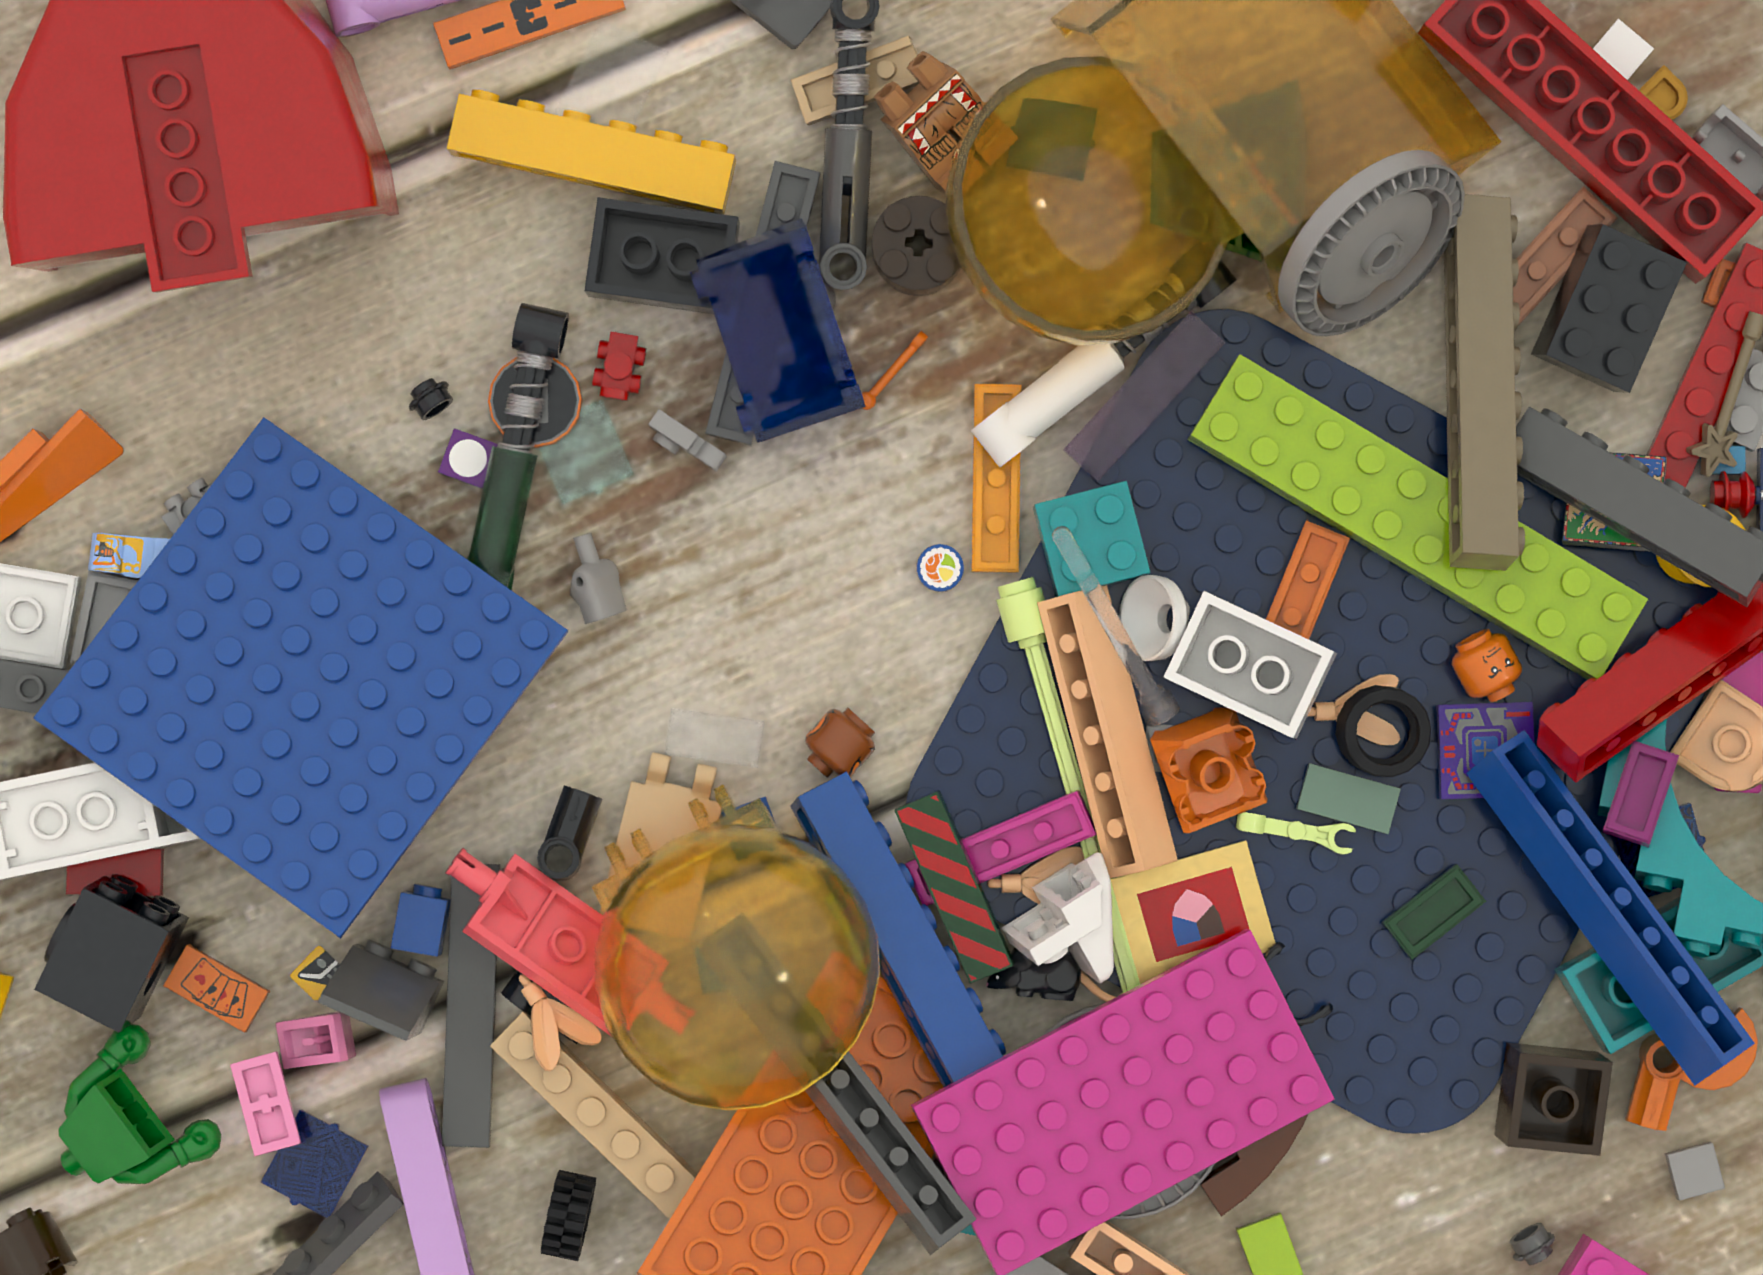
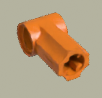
M1653 1034L1642 1042L1639 1049L1640 1064L1625 1120L1646 1128L1666 1131L1680 1078L1685 1072L1675 1058L1668 1067H1654L1653 1054L1659 1047L1664 1046V1043L1657 1034Z

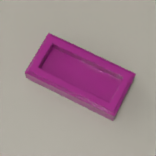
M1637 741L1632 743L1603 828V833L1649 848L1679 755Z

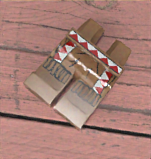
M922 51L907 67L909 72L919 82L917 86L906 94L897 83L892 81L886 84L874 98L884 114L880 120L893 133L934 187L952 198L982 170L973 158L987 165L1017 136L991 111L956 69L938 61L929 53ZM948 131H950L954 135V137L959 141V143L965 148V150L970 155L966 154V152L960 147V145L954 140V138L948 133Z

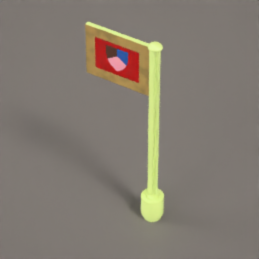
M1034 577L999 586L997 588L1000 599H997L996 602L1008 643L1018 641L1019 648L1025 649L1065 793L1069 794L1079 789L1092 819L1087 795L1043 643L1047 642L1037 604V602L1045 601L1042 587H1036ZM1097 834L1080 841L1084 859L1094 853H1101ZM1246 840L1178 859V861L1146 871L1110 879L1114 965L1122 989V993L1119 995L1245 929L1251 930L1262 954L1266 953L1268 948L1275 943Z

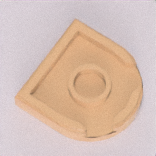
M1720 680L1714 685L1670 752L1679 755L1677 762L1679 766L1712 787L1731 792L1752 789L1763 783V706L1728 683Z

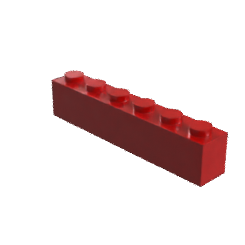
M1763 583L1748 607L1718 591L1717 595L1704 605L1698 603L1692 606L1684 614L1682 620L1671 628H1662L1655 632L1647 644L1637 652L1622 655L1607 673L1598 679L1593 677L1585 681L1570 699L1562 704L1558 702L1548 707L1539 720L1537 746L1576 783L1763 650Z

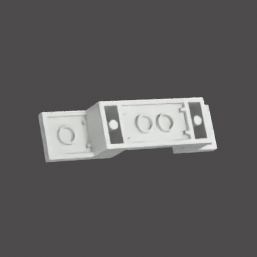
M96 763L0 782V881L152 848L201 840Z

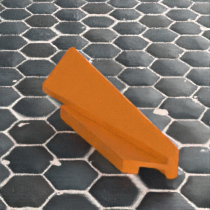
M79 409L50 440L42 432L32 429L0 461V542L123 454V447L88 412Z

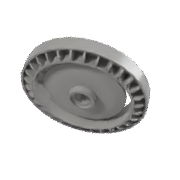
M1412 150L1388 156L1366 167L1340 186L1323 202L1303 226L1285 258L1279 277L1278 297L1281 307L1303 331L1311 335L1326 337L1357 329L1373 321L1395 306L1400 300H1403L1431 271L1447 248L1451 236L1453 237L1454 227L1457 224V219L1462 215L1465 197L1463 182L1458 174L1441 157L1433 152ZM1317 291L1323 298H1317Z

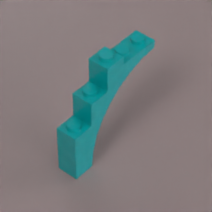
M1667 719L1636 741L1666 751ZM1632 743L1608 760L1598 815L1608 816ZM1670 783L1649 848L1640 846L1634 879L1644 881V888L1668 893L1672 891V887L1681 888L1673 932L1690 956L1707 958L1710 952L1719 953L1723 935L1732 937V943L1735 945L1759 949L1761 943H1763V903L1754 899L1726 877L1698 845L1680 812Z

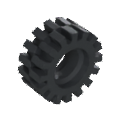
M563 1170L558 1171L544 1226L541 1254L579 1261L591 1213L596 1177Z

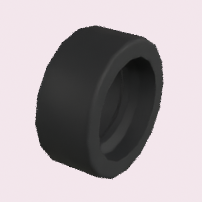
M1374 685L1358 690L1345 701L1337 716L1335 735L1341 753L1351 765L1374 776L1394 777L1409 772L1422 760L1430 745L1431 725L1427 711L1416 697L1395 687ZM1380 703L1392 704L1400 708L1406 715L1410 726L1409 739L1404 748L1397 755L1386 759L1374 758L1366 754L1359 745L1356 735L1357 724L1362 714L1371 706Z

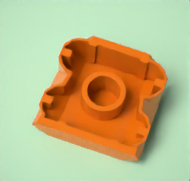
M1227 707L1214 708L1209 713L1165 730L1154 731L1150 741L1183 833H1192L1267 803L1264 775L1256 769L1251 755L1255 747L1253 731L1240 723L1236 711Z

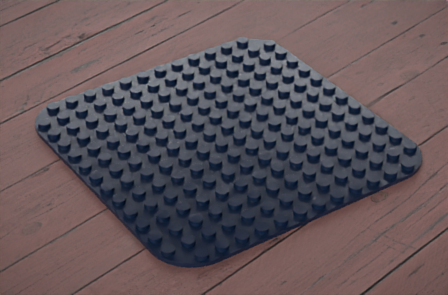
M1206 310L1188 315L1169 325V328H1165L1163 333L1157 335L1146 347L1065 496L1127 481L1151 572L1148 575L1166 577L1179 587L1190 607L1189 621L1204 591L1266 620L1305 522L1309 521L1344 536L1347 535L1187 440L1239 354L1448 478L1447 417L1263 318L1237 310ZM1517 475V481L1522 482L1524 486L1523 505L1518 510L1519 522L1648 598L1605 673L1611 670L1614 663L1626 653L1634 654L1644 647L1655 632L1662 628L1669 629L1681 621L1684 614L1692 606L1698 603L1704 605L1717 595L1718 590L1712 587L1683 583L1670 577L1660 567L1656 555L1649 551L1563 545L1562 537L1566 502ZM1350 538L1309 639L1337 653L1314 702H1334L1339 696L1368 678L1379 674L1395 675L1399 680L1396 688L1416 697L1427 711L1431 725L1430 745L1422 760L1409 772L1394 777L1374 776L1351 765L1341 753L1335 735L1337 724L1335 720L1315 721L1314 716H1308L1297 739H1294L1236 712L1240 723L1253 731L1255 747L1251 755L1256 769L1264 775L1266 783L1265 794L1268 800L1267 803L1245 812L1265 815L1266 818L1289 822L1299 821L1312 826L1345 823L1296 809L1307 766L1310 763L1400 788L1389 834L1349 824L1356 829V832L1341 829L1335 834L1334 841L1340 848L1346 847L1353 850L1349 854H1338L1314 841L1293 840L1289 837L1274 834H1257L1237 830V815L1192 833H1183L1162 772L1155 773L1177 859L1243 840L1247 841L1275 943L1280 941V943L1285 945L1281 953L1275 955L1268 962V966L1295 1020H1301L1313 1015L1322 1005H1326L1329 1002L1333 1005L1332 1012L1325 1018H1319L1314 1023L1299 1026L1335 1098L1331 1102L1363 1120L1386 1130L1411 1134L1429 1133L1447 1128L1465 1119L1482 1105L1490 1095L1503 1072L1506 1042L1519 1043L1556 974L1554 969L1562 963L1579 931L1577 924L1484 798L1439 799L1436 705L1533 702L1534 744L1537 746L1541 715L1554 703L1559 702L1562 704L1574 696L1587 679ZM1040 541L1020 580L1034 577L1036 587H1042L1044 598L1048 600L1056 596L1042 542ZM1135 579L1107 586L1119 633L1121 601L1128 586ZM1172 606L1168 610L1166 618L1167 627L1170 631L1173 622ZM1001 616L997 620L919 764L907 794L906 804L940 790L961 839L1066 795L1025 649L1019 648L1018 641L1008 643ZM1484 629H1490L1492 634H1504L1522 665L1521 675L1513 682L1516 690L1495 702H1490L1487 696L1482 698L1470 697L1452 666L1453 656L1458 652L1455 647L1456 644ZM1122 641L1145 734L1146 723L1178 725L1209 713L1214 708H1226L1213 700L1164 678L1174 653L1163 660H1138L1130 654ZM1045 642L1043 645L1077 760L1048 643ZM1708 689L1667 718L1666 751L1670 752L1694 717ZM1380 703L1370 707L1366 712L1392 724L1399 733L1400 741L1395 745H1379L1357 735L1359 745L1366 754L1374 758L1386 759L1397 755L1409 739L1410 726L1406 715L1400 708L1392 704ZM1537 746L1612 850L1619 856L1623 849L1622 842L1624 839L1603 833L1607 817L1598 815L1608 760L1575 783ZM1080 842L1075 843V844H1073V845H1071V846H1068V847H1072V846L1081 847V846H1080ZM1037 859L1033 862L1025 864L1004 874H1021L1026 868H1028L1035 862L1039 861L1040 859ZM1454 864H1457L1486 902L1411 960L1381 922ZM999 875V876H997V877H995V878H992V879H1000V876H1001V875ZM988 880L980 883L995 919L1004 925H1007L1038 905L1027 898L1022 892L1001 893V888H989L987 885ZM1114 965L1113 972L1107 981L1121 988Z

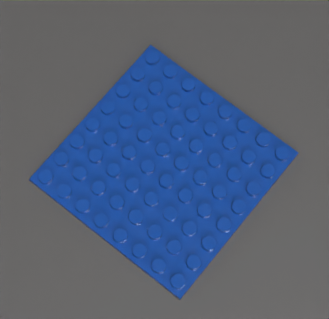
M263 417L33 719L341 939L567 635L568 630Z

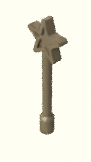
M1751 311L1748 313L1742 331L1744 340L1715 428L1710 424L1704 423L1702 425V442L1686 448L1687 453L1701 457L1700 474L1703 476L1711 477L1719 463L1731 467L1737 465V462L1729 452V448L1738 437V433L1733 431L1726 432L1755 342L1760 340L1763 332V315Z

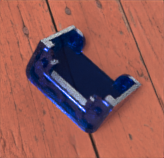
M802 218L696 260L699 269L690 272L698 298H709L744 401V404L736 406L744 434L754 431L757 443L866 407L859 384L856 381L853 369H851L852 365L819 270L817 259L813 254L814 248L807 227Z

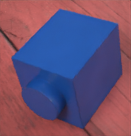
M414 884L413 892L404 891L400 893L391 949L436 957L442 955L451 899L441 897V888Z

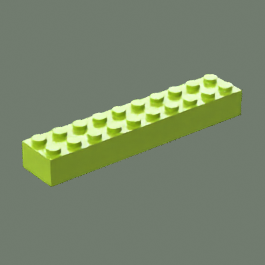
M1241 354L1233 362L1187 439L1587 680L1593 677L1598 679L1605 673L1648 601V598L1519 521L1518 527H1523L1525 531L1524 550L1522 555L1506 571L1450 567L1448 478Z

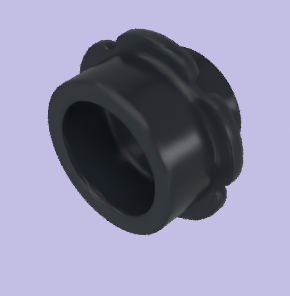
M433 378L422 382L410 393L414 400L409 404V410H415L422 420H428L438 415L453 402V398L447 390L449 384L446 381L436 383Z

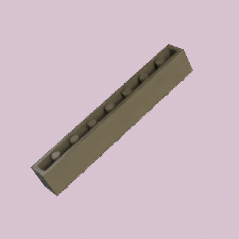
M1465 194L1462 215L1457 219L1453 237L1451 236V240L1444 251L1450 567L1506 571L1522 555L1525 546L1524 528L1518 527V510L1523 505L1524 486L1522 482L1517 481V465L1520 464L1522 459L1523 441L1520 436H1516V420L1519 419L1521 414L1522 396L1520 392L1515 391V375L1518 374L1520 369L1521 352L1519 347H1514V331H1516L1519 324L1520 308L1518 303L1513 302V287H1515L1518 280L1519 264L1517 259L1512 258V243H1514L1517 236L1518 220L1516 215H1511L1510 197Z

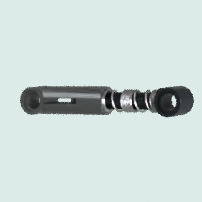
M831 0L830 12L833 18L832 29L835 30L836 34L834 40L839 43V47L834 51V54L838 56V68L833 72L834 78L832 79L834 81L832 83L834 88L832 89V95L836 98V111L831 116L835 118V124L831 125V128H825L818 271L825 284L838 290L852 289L859 285L867 271L866 251L872 131L866 129L868 126L863 123L864 109L868 107L864 103V95L869 94L868 81L870 80L869 74H866V67L870 65L866 61L867 46L872 44L870 42L872 37L870 34L875 31V18L880 7L879 0H865L867 2V12L863 18L856 20L844 14L842 10L843 0ZM842 196H849L847 243H840ZM838 253L850 255L855 263L854 273L846 280H838L830 272V261Z

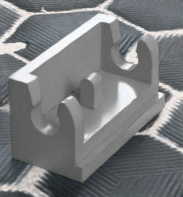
M1722 104L1709 116L1691 138L1755 196L1763 201V138Z

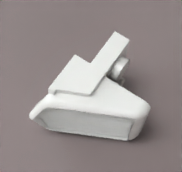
M1097 852L1076 865L1073 863L1068 864L1032 887L1040 904L1001 929L1009 943L1037 966L1042 963L1049 964L1055 962L1069 951L1079 968L1101 984L1109 979L1113 972L1114 953L1111 880L1104 857L1101 853Z

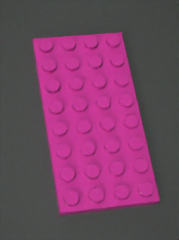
M1245 929L915 1102L911 1107L950 1185L976 1217V1220L970 1225L995 1274L1006 1275L1335 1100L1251 930Z

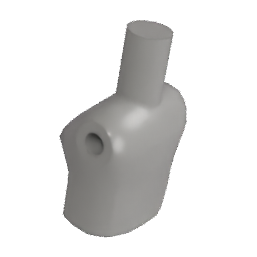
M591 533L573 538L582 565L573 572L570 596L580 606L585 624L627 611L620 587L617 566L610 559H599Z

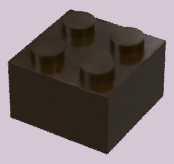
M1506 1042L1494 1135L1508 1147L1600 1156L1613 1062L1597 1051Z

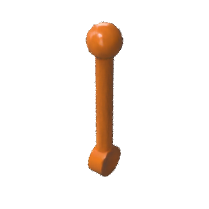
M921 331L870 391L862 392L859 395L858 405L862 409L869 410L875 406L878 394L924 344L929 336Z

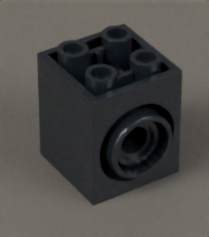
M112 874L111 878L103 876L84 887L77 902L73 903L66 911L47 946L44 961L47 964L34 990L120 1033L142 1016L189 917L178 912L180 906L174 901L159 895H155L153 899L136 891L138 885L124 876Z

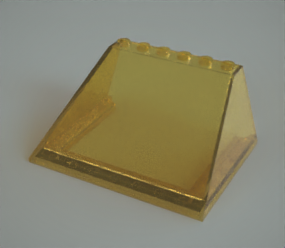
M1074 0L1051 18V21L1064 38L1071 34L1073 30L1093 37L1258 249L1270 291L1265 296L1279 314L1284 311L1278 297L1279 277L1291 245L1314 212L1350 178L1366 167L1388 156L1412 150L1433 152L1441 157L1459 176L1502 142L1391 0Z

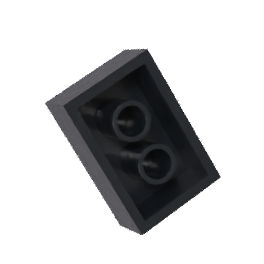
M598 197L584 291L588 297L727 316L740 229L739 217Z
M1604 224L1587 225L1531 355L1613 392L1630 393L1687 262Z

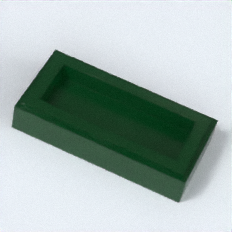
M1454 864L1381 923L1407 956L1413 960L1483 905L1486 900L1461 868Z

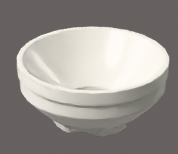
M1157 575L1140 576L1128 586L1123 595L1119 611L1121 638L1126 649L1138 660L1156 661L1171 656L1176 651L1189 624L1190 607L1181 590L1172 580ZM1172 606L1173 622L1170 631L1167 627L1166 618L1168 610Z

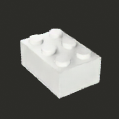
M1204 591L1165 672L1164 678L1291 738L1297 739L1337 653Z

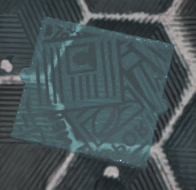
M603 399L581 408L580 417L568 435L555 444L539 447L563 505L593 492L600 495L603 493L604 487L634 475Z

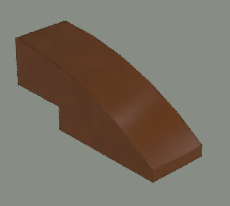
M1308 1114L1235 1152L1236 1156L1211 1171L1203 1180L1200 1186L1221 1217L1245 1200L1272 1173L1289 1151Z

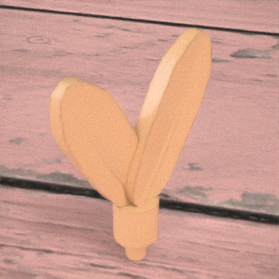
M1379 674L1368 678L1339 696L1334 702H1314V707L1311 708L1308 716H1314L1315 721L1335 720L1337 722V716L1345 701L1358 690L1374 685L1396 688L1399 682L1398 677L1392 674ZM1365 711L1357 724V735L1379 745H1395L1400 741L1399 733L1392 724Z
M1077 846L1066 847L1045 856L1026 868L1021 874H1002L1000 879L988 880L987 885L989 888H1001V893L1022 892L1027 898L1040 904L1032 887L1068 864L1073 863L1076 865L1083 861L1082 849Z
M521 974L519 976V981L524 987L521 992L532 1007L531 1028L535 1057L545 1071H552L560 1057L558 1031L582 1045H597L601 1042V1033L593 1023L564 1004L547 998L542 988L535 982H531L525 975Z

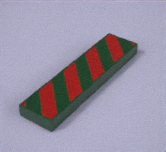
M940 790L896 808L894 811L969 983L971 984L1014 966L1015 962Z

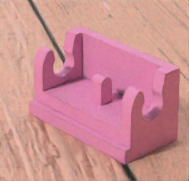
M278 1052L230 1064L254 1156L301 1144Z

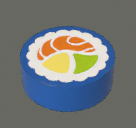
M943 544L933 545L925 549L917 562L919 580L926 588L936 592H944L954 588L961 580L964 571V564L960 554L954 548Z

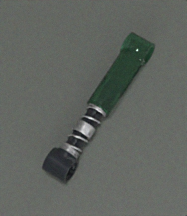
M521 303L514 325L512 349L518 350L515 360L519 364L514 366L515 370H517L515 384L509 386L513 394L509 393L508 400L506 401V411L504 413L508 414L506 425L501 426V429L504 431L502 443H497L498 446L491 447L471 548L467 560L510 590L513 587L514 563L538 457L529 449L535 446L534 442L531 441L534 428L539 426L536 419H540V415H542L540 412H542L544 399L541 398L542 388L548 385L547 381L544 380L546 370H551L553 358L559 359L561 356L569 321L568 312L527 303Z

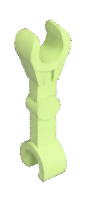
M1247 812L1238 814L1236 828L1240 831L1274 834L1289 837L1293 840L1314 841L1338 854H1349L1353 850L1346 847L1340 848L1334 841L1335 834L1341 829L1356 832L1353 826L1346 823L1312 826L1299 821L1289 822L1266 818L1265 815Z

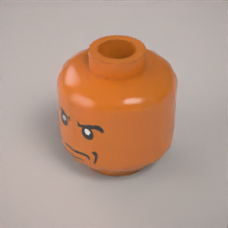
M1484 629L1456 644L1455 647L1458 652L1453 656L1452 666L1470 697L1482 698L1487 696L1490 702H1495L1516 690L1513 682L1521 675L1522 665L1504 634H1492L1490 629Z

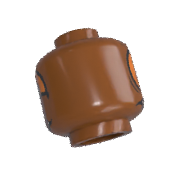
M848 707L844 712L831 709L805 737L806 745L813 752L807 760L827 778L833 772L838 775L847 772L851 777L874 752L875 744L871 737L875 732Z

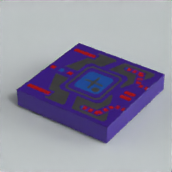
M1533 702L1436 705L1439 799L1484 798L1466 773L1492 750L1524 730L1534 742Z

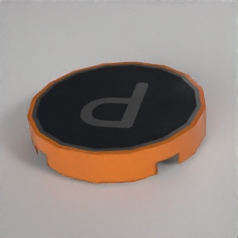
M516 358L501 367L491 383L488 397L491 418L503 435L504 431L501 429V426L506 425L508 414L504 413L506 411V401L509 397L508 394H513L509 386L515 384L517 370H515L514 366L519 364L515 360ZM555 358L552 360L551 370H546L544 380L547 381L548 385L542 388L541 398L544 399V405H542V412H540L542 414L540 415L541 418L536 419L539 426L534 428L531 440L535 444L533 448L556 444L570 433L580 419L583 399L579 382L570 369Z

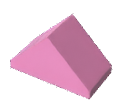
M339 1011L276 1023L283 1069L342 1062L356 1056L350 1016Z

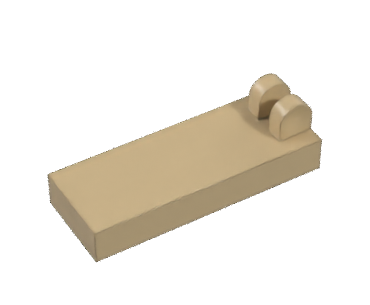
M906 36L867 51L866 61L870 65L866 67V74H869L870 80L868 81L869 94L864 95V103L869 104L876 101L874 96L886 84L892 81L897 83L902 90L919 84L907 69L909 63L918 55L911 37ZM838 62L791 79L805 123L809 126L831 118V114L836 111V98L832 95V89H834L832 87L834 82L832 79L834 78L833 72L838 68Z

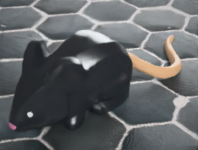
M1014 948L1011 952L1015 962L1014 966L990 975L986 984L987 988L1010 989L1016 987V994L1020 997H1033L1034 993H1039L1043 999L1073 1001L1081 983L1091 993L1105 1002L1116 998V996L1110 995L1099 988L1079 968L1074 958L1067 953L1055 962L1049 964L1042 963L1037 966L1019 950Z

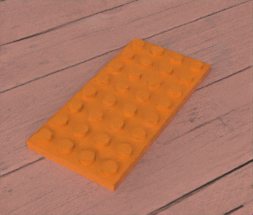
M835 950L807 997L931 1158L934 1151L911 1105L944 1087L885 979L840 951ZM773 1051L638 1270L637 1275H862L898 1212L777 1053Z

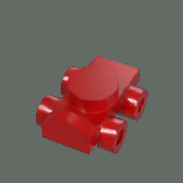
M611 331L609 341L600 340L597 358L605 360L604 369L595 368L592 386L601 387L600 397L628 401L629 392L639 394L642 375L632 373L634 365L644 366L647 348L637 346L639 336Z

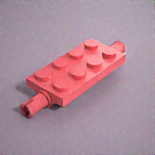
M464 848L453 859L452 865L447 868L445 873L451 875L480 896L478 901L481 902L464 927L463 933L616 1040L623 1036L637 1014L642 1015L644 1012L672 1031L675 1036H679L689 1024L688 1019L693 1017L695 1011L687 1008L661 989L662 983L659 982V976L666 967L667 960L517 854H514L504 868L497 873L469 854Z

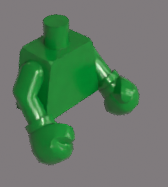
M131 1024L120 1033L114 1030L103 1049L96 1054L98 1058L77 1076L69 1086L64 1108L67 1119L59 1127L58 1132L59 1137L68 1147L61 1154V1164L71 1175L78 1176L86 1171L92 1181L96 1183L112 1178L119 1184H147L178 1166L183 1168L189 1163L209 1159L220 1149L222 1134L218 1125L209 1119L192 1122L184 1129L183 1135L174 1141L175 1139L121 1069L127 1064H136L147 1055L151 1046L149 1033L140 1025Z

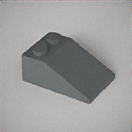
M367 940L365 946L355 944L351 947L321 993L318 1003L407 1041L422 1033L444 981L434 977L437 971L436 968L412 958L409 964L406 965L391 958L394 952L391 948L375 941Z

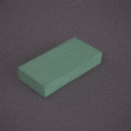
M1308 763L1296 809L1389 834L1401 789Z

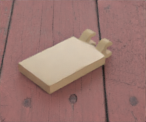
M653 752L645 784L631 781L599 913L614 923L690 941L723 807L722 802L710 800L717 767L699 763L693 787L679 786L666 782L672 757Z

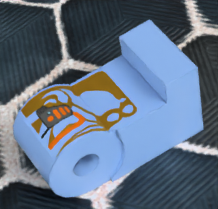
M92 533L88 571L140 579L170 539Z

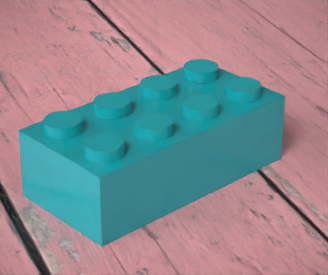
M1680 896L1657 909L1672 931L1674 930ZM1723 935L1719 953L1710 952L1707 958L1691 957L1715 990L1719 992L1763 966V943H1761L1759 949L1746 948L1733 944L1732 937ZM1593 947L1554 969L1601 1051L1612 1054L1653 1030Z

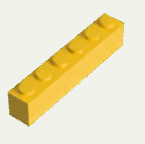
M473 89L471 96L458 95L446 148L453 156L705 212L725 214L736 165L735 155L727 153V145L708 140H701L700 147L681 143L683 136L663 130H655L654 137L636 133V125L618 120H609L608 126L590 123V115L573 110H564L563 116L544 112L545 105L519 99L517 106L499 102V95L483 90Z

